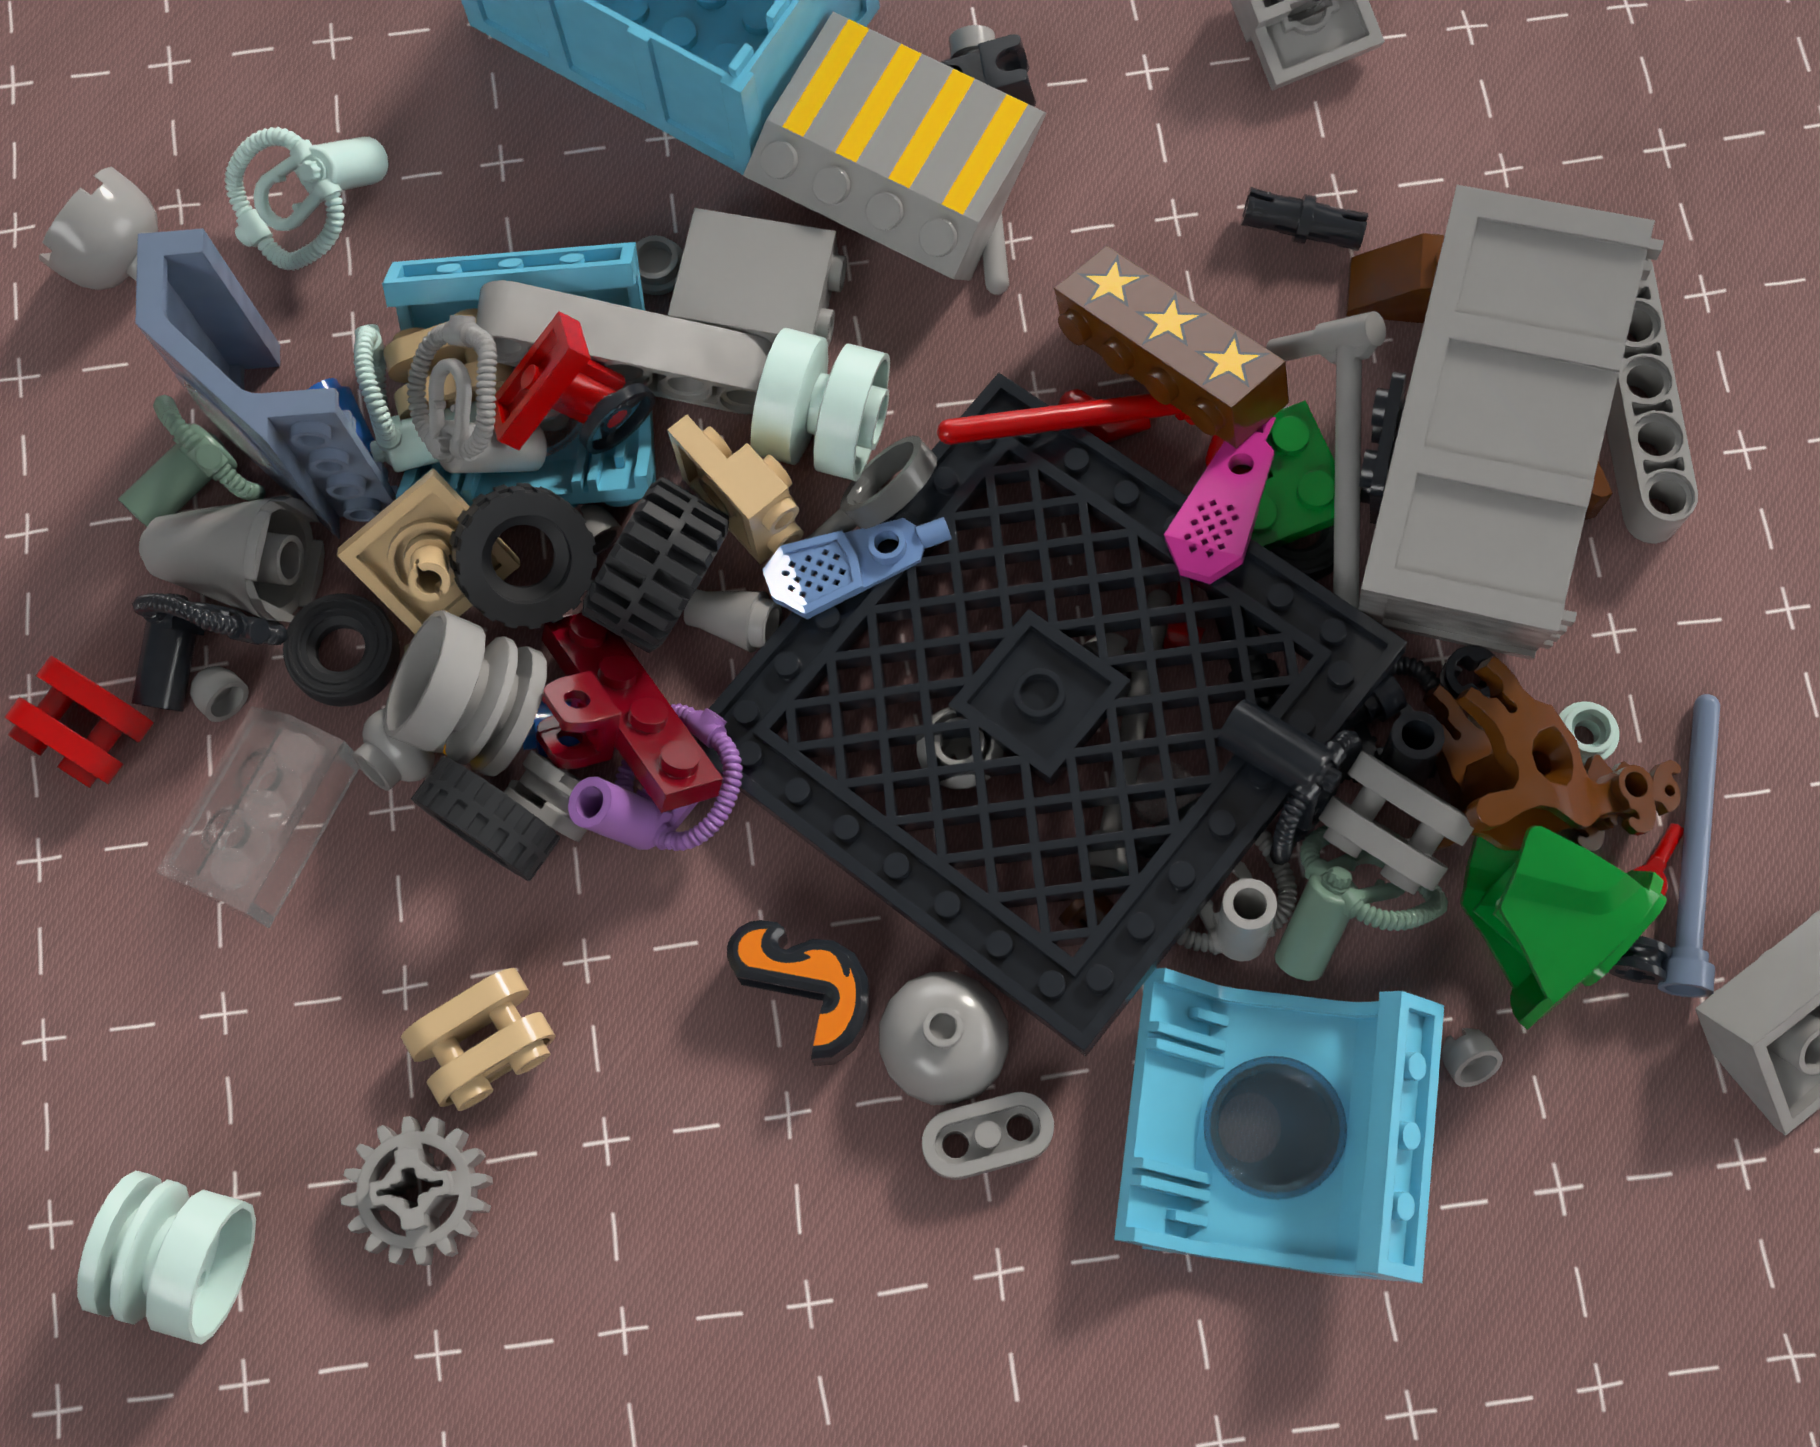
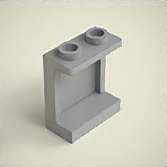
M694 208L668 316L766 338L772 343L783 328H789L824 337L827 339L829 346L835 320V311L828 309L832 291L841 292L843 289L847 257L838 255L836 231Z

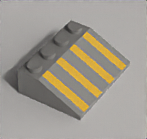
M832 12L766 119L743 176L949 278L971 281L984 248L997 224L1047 113L838 13Z

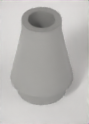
M696 589L684 609L686 625L700 628L751 653L764 646L766 641L781 625L782 619L781 605L775 603L773 599H769L765 591H703Z

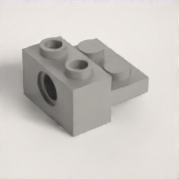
M1230 0L1246 43L1253 41L1272 91L1378 49L1385 42L1369 0Z

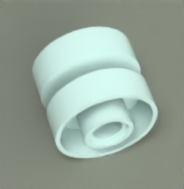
M783 328L772 344L759 382L751 424V447L761 457L765 458L767 455H771L777 461L795 465L805 452L812 435H815L813 449L815 470L857 481L868 463L872 450L878 444L885 423L889 403V390L887 389L890 373L889 354L846 344L839 353L830 374H827V339Z

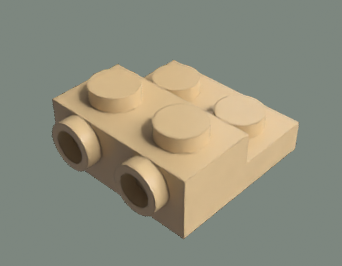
M688 414L667 429L683 480L703 501L729 515V531L759 564L773 555L780 545L800 541L804 532L795 523V517L799 512V508L789 493V487L793 483L788 473L773 456L767 455L762 459L748 443L732 454L727 443L715 429L708 426L702 431Z

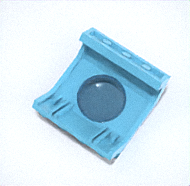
M1156 968L1145 981L1143 988L1114 1240L1140 1245L1142 1249L1311 1273L1422 1283L1444 1005L1404 991H1382L1379 993V1001L1348 1002L1237 989L1217 985L1167 968Z

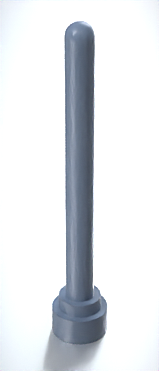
M1711 694L1699 696L1693 706L1675 947L1671 948V958L1665 959L1661 964V968L1667 972L1666 982L1658 983V989L1664 993L1691 998L1709 997L1711 994H1714L1715 966L1709 963V953L1703 950L1720 720V702Z

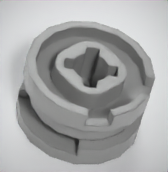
M531 750L522 763L526 771L519 781L511 780L504 793L537 816L549 827L574 841L580 842L587 829L574 824L569 816L568 803L574 787L582 780L565 769L554 766L552 761Z

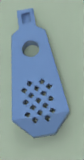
M944 517L917 527L908 520L901 518L867 529L861 528L845 533L841 530L780 545L762 571L773 601L803 618L809 619L921 563L924 549L952 538ZM893 539L899 543L898 547L891 553L877 551V546L883 540Z

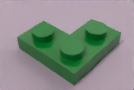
M1306 400L1284 408L1273 417L1276 420L1266 439V442L1274 450V457L1259 504V512L1251 539L1269 551L1334 525L1335 460Z

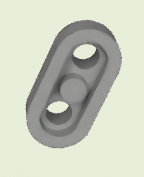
M1026 1092L1009 1093L939 1113L927 1124L922 1136L923 1155L928 1166L936 1174L950 1180L966 1179L1028 1162L1041 1156L1050 1145L1054 1132L1053 1116L1043 1100ZM1024 1117L1030 1121L1033 1133L1028 1139L1018 1141L1008 1134L1007 1125L1013 1118ZM952 1134L962 1135L968 1141V1151L960 1158H951L943 1151L944 1140Z

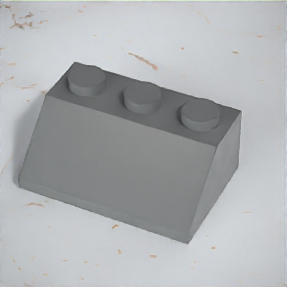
M1820 910L1812 914L1806 922L1774 947L1765 951L1755 962L1722 988L1714 991V994H1711L1708 999L1695 1008L1712 1054L1775 1129L1785 1136L1820 1109Z

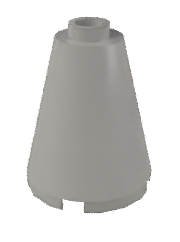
M286 496L158 516L149 523L139 541L140 556L151 575L263 619L274 620V622H292L295 617L292 614L298 607H304L314 601L322 579L325 555L323 540L313 539L309 523L319 522L316 513L304 500Z

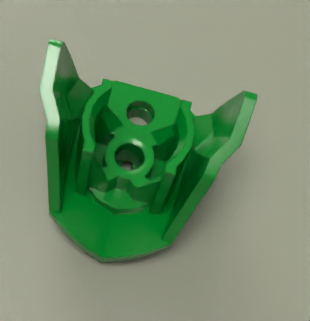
M1531 826L1526 830L1520 851H1504L1493 846L1484 838L1475 836L1465 870L1460 905L1485 940L1511 985L1510 1005L1513 1015L1528 1030L1571 995L1581 984L1585 987L1591 986L1604 977L1660 914L1667 898L1661 894L1664 880L1655 872L1631 870L1625 873L1588 849L1542 826Z

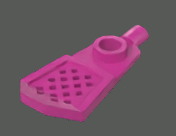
M1275 417L1266 422L1238 448L1233 447L1226 441L1223 442L1164 533L1166 545L1180 576L1211 584L1243 564L1274 457V450L1266 442V439L1276 420ZM1237 465H1248L1252 468L1251 471L1242 475L1231 472Z

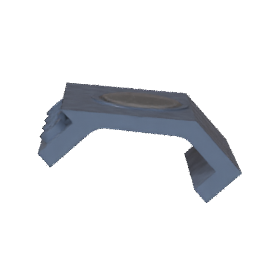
M191 229L138 234L135 324L175 373L176 378L186 389L195 404L219 431L293 498L304 500L314 510L318 521L339 540L340 517L357 522H369L396 500L399 487L397 485H389L388 470L384 468L383 462H375L356 433V420L352 417L350 410H341L339 407V393L336 388L270 393H251L244 390L245 369L280 367V344L205 230Z

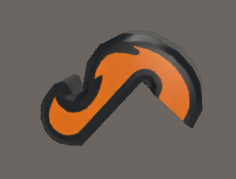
M750 921L739 927L729 939L727 958L741 985L823 1001L811 1054L814 1066L835 1065L852 1053L863 1038L870 1017V985L868 977L855 953L833 940L811 939L788 949H783L788 943L787 934L783 926L773 921Z

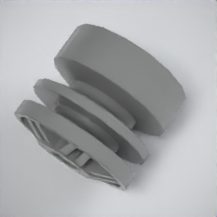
M444 610L435 611L424 621L413 637L396 672L385 707L383 727L386 736L430 752L435 751L446 741L445 751L448 758L458 764L466 765L470 763L472 770L486 776H496L513 760L533 725L542 701L547 679V660L542 652L528 646L517 648L514 640L505 636L496 637L485 647V633L481 626Z

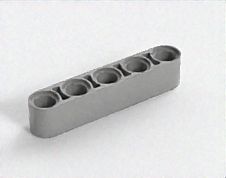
M1652 264L1651 272L1646 281L1644 280L1642 289L1636 297L1628 333L1632 334L1637 342L1626 340L1606 430L1626 528L1636 539L1645 543L1657 544L1667 541L1692 514L1698 503V490ZM1628 386H1636L1642 389L1649 399L1634 395ZM1638 442H1647L1653 445L1658 450L1660 456L1646 453ZM1649 498L1664 502L1669 507L1671 515L1657 511L1651 505Z
M491 281L484 284L480 289L476 324L493 337L496 343L495 347L497 348V363L516 367L557 312L560 311L580 321L591 360L624 375L626 383L622 388L634 383H644L657 397L733 413L753 414L759 382L773 344L766 338L514 281Z

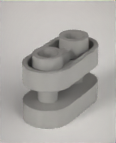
M1361 751L1347 774L1361 783L1363 787L1352 804L1332 796L1318 818L1328 826L1323 838L1355 858L1359 856L1363 849L1384 862L1385 865L1380 874L1412 895H1415L1420 886L1434 891L1448 870V867L1432 856L1444 836L1463 846L1474 828L1470 826L1465 813L1377 758ZM1386 800L1421 821L1409 841L1374 819Z

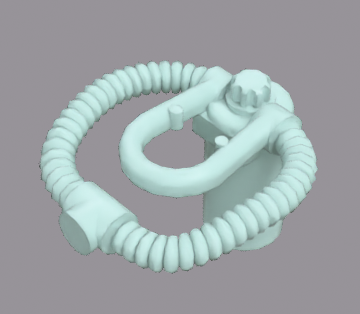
M279 127L264 128L262 131L258 130L256 133H252L250 137L242 141L233 153L231 160L228 162L227 172L225 173L226 178L224 180L227 184L225 188L229 191L227 196L231 198L229 203L233 205L232 210L237 211L235 215L238 217L236 222L239 226L235 229V235L238 240L248 247L258 246V250L262 251V255L266 256L267 260L272 261L273 265H277L278 268H283L284 270H299V268L312 264L313 261L321 258L322 255H325L339 238V233L342 231V225L344 224L342 219L345 216L344 212H341L344 210V206L341 205L343 200L339 198L342 190L375 184L381 181L387 174L388 156L384 147L371 137H358L312 145L309 140L302 139L293 131ZM281 145L290 150L291 156L260 177L255 185L253 194L256 208L253 209L249 205L250 202L245 195L246 191H244V172L259 151L267 147ZM294 171L309 195L303 202L292 205L294 212L289 217L282 218L276 215L269 205V190L275 183L286 181V176ZM326 201L325 206H327L326 211L328 212L326 214V223L320 234L312 242L291 253L281 249V246L274 242L273 234L268 226L278 231L293 230L299 227L321 202Z
M368 324L358 327L354 331L356 337L353 358L355 359L354 370L356 371L357 383L359 384V389L362 390L361 395L364 396V402L366 403L376 441L370 443L374 461L386 462L392 466L395 472H402L439 462V460L432 457L425 443L418 436L415 425L412 423V417L400 420L399 415L390 416L388 403L385 402L387 400L385 395L387 391L383 389L386 388V383L384 382L386 381L385 370L387 367L383 353L385 346L379 326ZM477 401L471 402L470 423L477 421ZM450 408L444 409L445 420H454L455 412H451Z

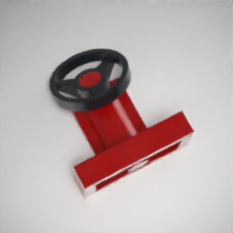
M558 311L494 395L496 397L495 402H493L496 404L494 409L496 412L494 428L497 441L519 451L550 410L553 409L583 423L584 425L579 434L580 443L589 453L600 454L622 443L642 425L654 407L655 395L644 383H634L622 388L626 383L624 375L591 360L580 321ZM640 402L634 413L628 418L632 408ZM600 427L602 438L592 441L594 434Z

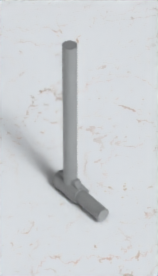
M1375 311L1320 323L1314 330L1271 339L1266 346V349L1285 361L1320 354L1330 363L1336 365L1333 593L1357 609L1359 608L1360 567L1359 483L1361 475L1362 360L1369 359L1375 349L1383 344L1386 337L1384 320Z

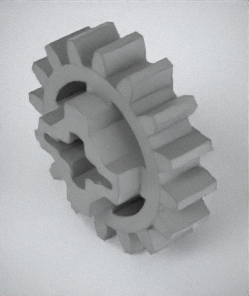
M407 1116L403 1117L401 1134L397 1135L391 1128L381 1125L377 1128L381 1144L376 1149L361 1143L357 1146L356 1150L360 1157L365 1160L362 1169H345L343 1176L350 1181L356 1182L357 1189L356 1192L341 1197V1205L359 1210L360 1215L348 1224L350 1232L358 1234L371 1231V1235L367 1239L364 1248L368 1252L379 1254L390 1245L389 1262L404 1265L410 1251L413 1250L416 1263L428 1266L432 1265L433 1248L437 1247L444 1255L453 1257L458 1254L457 1244L454 1240L457 1234H463L472 1238H476L479 1234L475 1225L469 1220L473 1212H490L491 1205L477 1199L479 1189L492 1185L493 1178L486 1174L475 1173L474 1167L479 1165L486 1156L478 1148L462 1150L469 1137V1134L456 1128L444 1138V1121L431 1117L423 1132L418 1120ZM429 1146L443 1151L453 1162L456 1171H440L434 1166L433 1154L429 1153ZM395 1157L393 1167L383 1180L378 1181L385 1166ZM417 1178L440 1185V1187L429 1188V1192L420 1194L418 1196V1203L394 1196L405 1194L406 1190L416 1187ZM458 1200L450 1217L440 1226L439 1217L452 1201ZM379 1211H393L400 1216L401 1229L406 1230V1236H402L388 1227Z

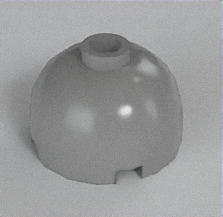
M111 166L100 170L94 175L103 184L92 195L80 187L56 216L42 242L52 250V253L39 254V260L62 277L81 287L95 290L116 287L129 276L136 281L138 234L158 232L157 213L150 199L134 183Z
M929 972L908 981L888 1001L879 1023V1052L889 1077L908 1096L930 1105L959 1103L966 1099L968 1101L980 1096L999 1077L1009 1052V1023L999 1000L980 981L958 972Z

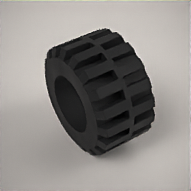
M664 477L652 483L585 595L582 615L647 653L660 647L681 616L722 545L729 530V515Z

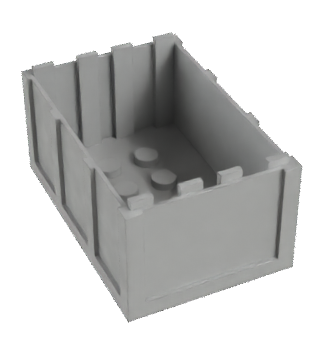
M1456 186L1363 578L1358 610L1388 629L1465 646H1481L1493 652L1529 660L1535 658L1536 651L1540 647L1550 649L1553 646V642H1557L1560 636L1567 631V627H1571L1575 623L1577 612L1564 610L1565 600L1625 351L1636 297L1642 289L1644 280L1646 281L1653 264L1652 261L1645 259L1657 260L1664 240L1651 238L1655 220L1468 186Z

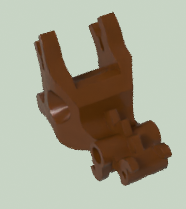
M1495 656L1481 662L1475 671L1478 677L1489 686L1490 698L1484 696L1479 690L1470 687L1462 691L1455 700L1441 685L1427 691L1423 698L1425 704L1432 709L1436 719L1444 729L1445 741L1435 764L1441 783L1445 786L1450 796L1451 805L1466 814L1470 826L1474 828L1471 835L1482 837L1493 846L1504 851H1520L1526 830L1531 826H1542L1556 834L1565 829L1577 831L1581 836L1572 839V842L1591 852H1595L1602 847L1605 830L1612 829L1617 825L1618 816L1624 819L1621 823L1623 829L1630 835L1640 836L1653 829L1656 821V811L1658 816L1674 811L1680 803L1681 792L1672 776L1679 774L1681 767L1675 761L1668 760L1657 764L1648 773L1643 767L1634 764L1629 765L1625 761L1614 765L1611 769L1602 757L1596 754L1589 757L1584 766L1576 738L1566 727L1552 705L1537 701L1522 688L1511 670ZM1461 707L1477 721L1483 730L1477 728L1465 717ZM1444 836L1435 851L1447 848L1455 842Z

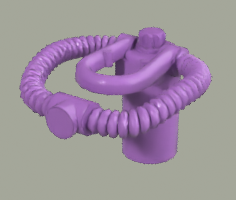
M681 703L671 705L689 732L708 748H714L717 751V754L720 756L719 759L722 760V768L725 770L723 771L725 777L722 780L725 783L721 784L723 789H720V795L717 796L718 802L714 803L715 807L711 808L712 813H708L707 817L703 818V822H699L698 825L687 831L676 832V829L698 802L673 809L671 812L661 813L644 788L642 791L638 789L636 793L633 792L632 787L634 786L635 774L624 759L621 761L622 766L618 767L620 773L616 774L618 780L615 781V784L599 777H588L574 787L568 803L570 818L574 824L581 828L638 850H648L656 846L660 850L673 849L674 851H684L708 841L710 837L714 836L715 832L719 831V827L724 825L725 822L723 820L726 821L729 818L728 814L732 813L731 808L735 806L734 801L738 799L736 795L740 792L738 787L742 785L741 781H739L743 777L742 773H740L743 770L740 764L742 759L739 757L736 745L727 736V731L724 728L727 722L708 708H705L704 711H698Z

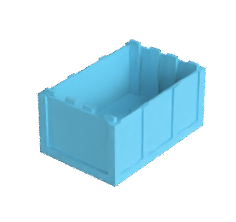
M461 0L470 26L742 175L745 172L766 119L832 12L867 27L880 8L879 0Z

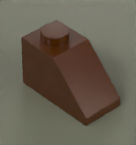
M1422 233L1351 257L1346 316L1350 317L1375 311L1381 315L1383 320L1424 323L1445 235Z

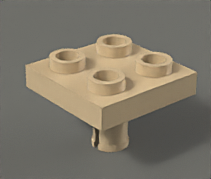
M434 468L338 547L337 556L414 634L418 632L424 621L435 611L444 610L459 617L473 606L456 584L454 571L449 563V555H452V545L449 543L451 532H455L459 523L457 518L463 510L467 511L470 506ZM498 537L492 548L491 560L496 574L504 580L520 567L519 557Z

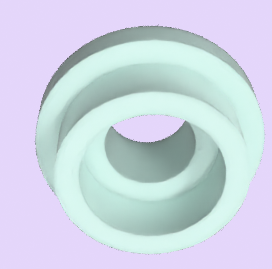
M1577 702L1569 705L1559 714V717L1574 737V729L1577 726L1586 727L1593 733V744H1583L1577 740L1583 765L1593 755L1598 754L1603 760H1606L1615 751L1619 742V727L1614 716L1605 707L1593 702Z

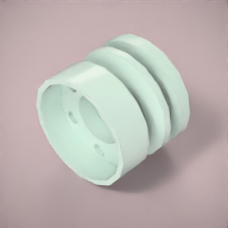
M137 1170L124 1176L107 1196L95 1217L84 1245L77 1282V1298L82 1310L105 1317L113 1314L115 1320L133 1325L146 1317L150 1330L202 1345L214 1336L226 1319L246 1275L255 1240L256 1217L253 1205L207 1190H201L189 1198L185 1185L172 1180L162 1182L158 1177Z

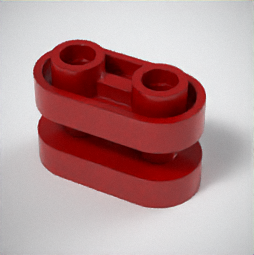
M50 655L35 675L38 679L51 687L37 707L21 697L16 700L4 716V718L15 724L8 733V736L39 756H42L48 746L64 756L57 768L88 788H91L97 778L109 785L124 765L108 754L110 749L122 733L140 743L154 722L120 698ZM73 702L100 719L86 739L59 722Z

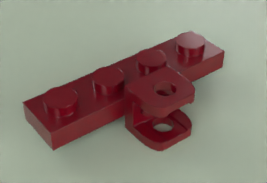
M582 613L566 616L554 624L551 621L544 623L542 641L566 675V677L554 680L545 686L542 701L544 704L546 703L553 716L542 720L538 724L536 739L554 766L561 769H576L611 760L614 747H616L661 813L719 796L723 777L622 637L582 615ZM572 698L571 706H568L565 700ZM571 736L576 738L580 744L574 747L565 746L558 741V738Z

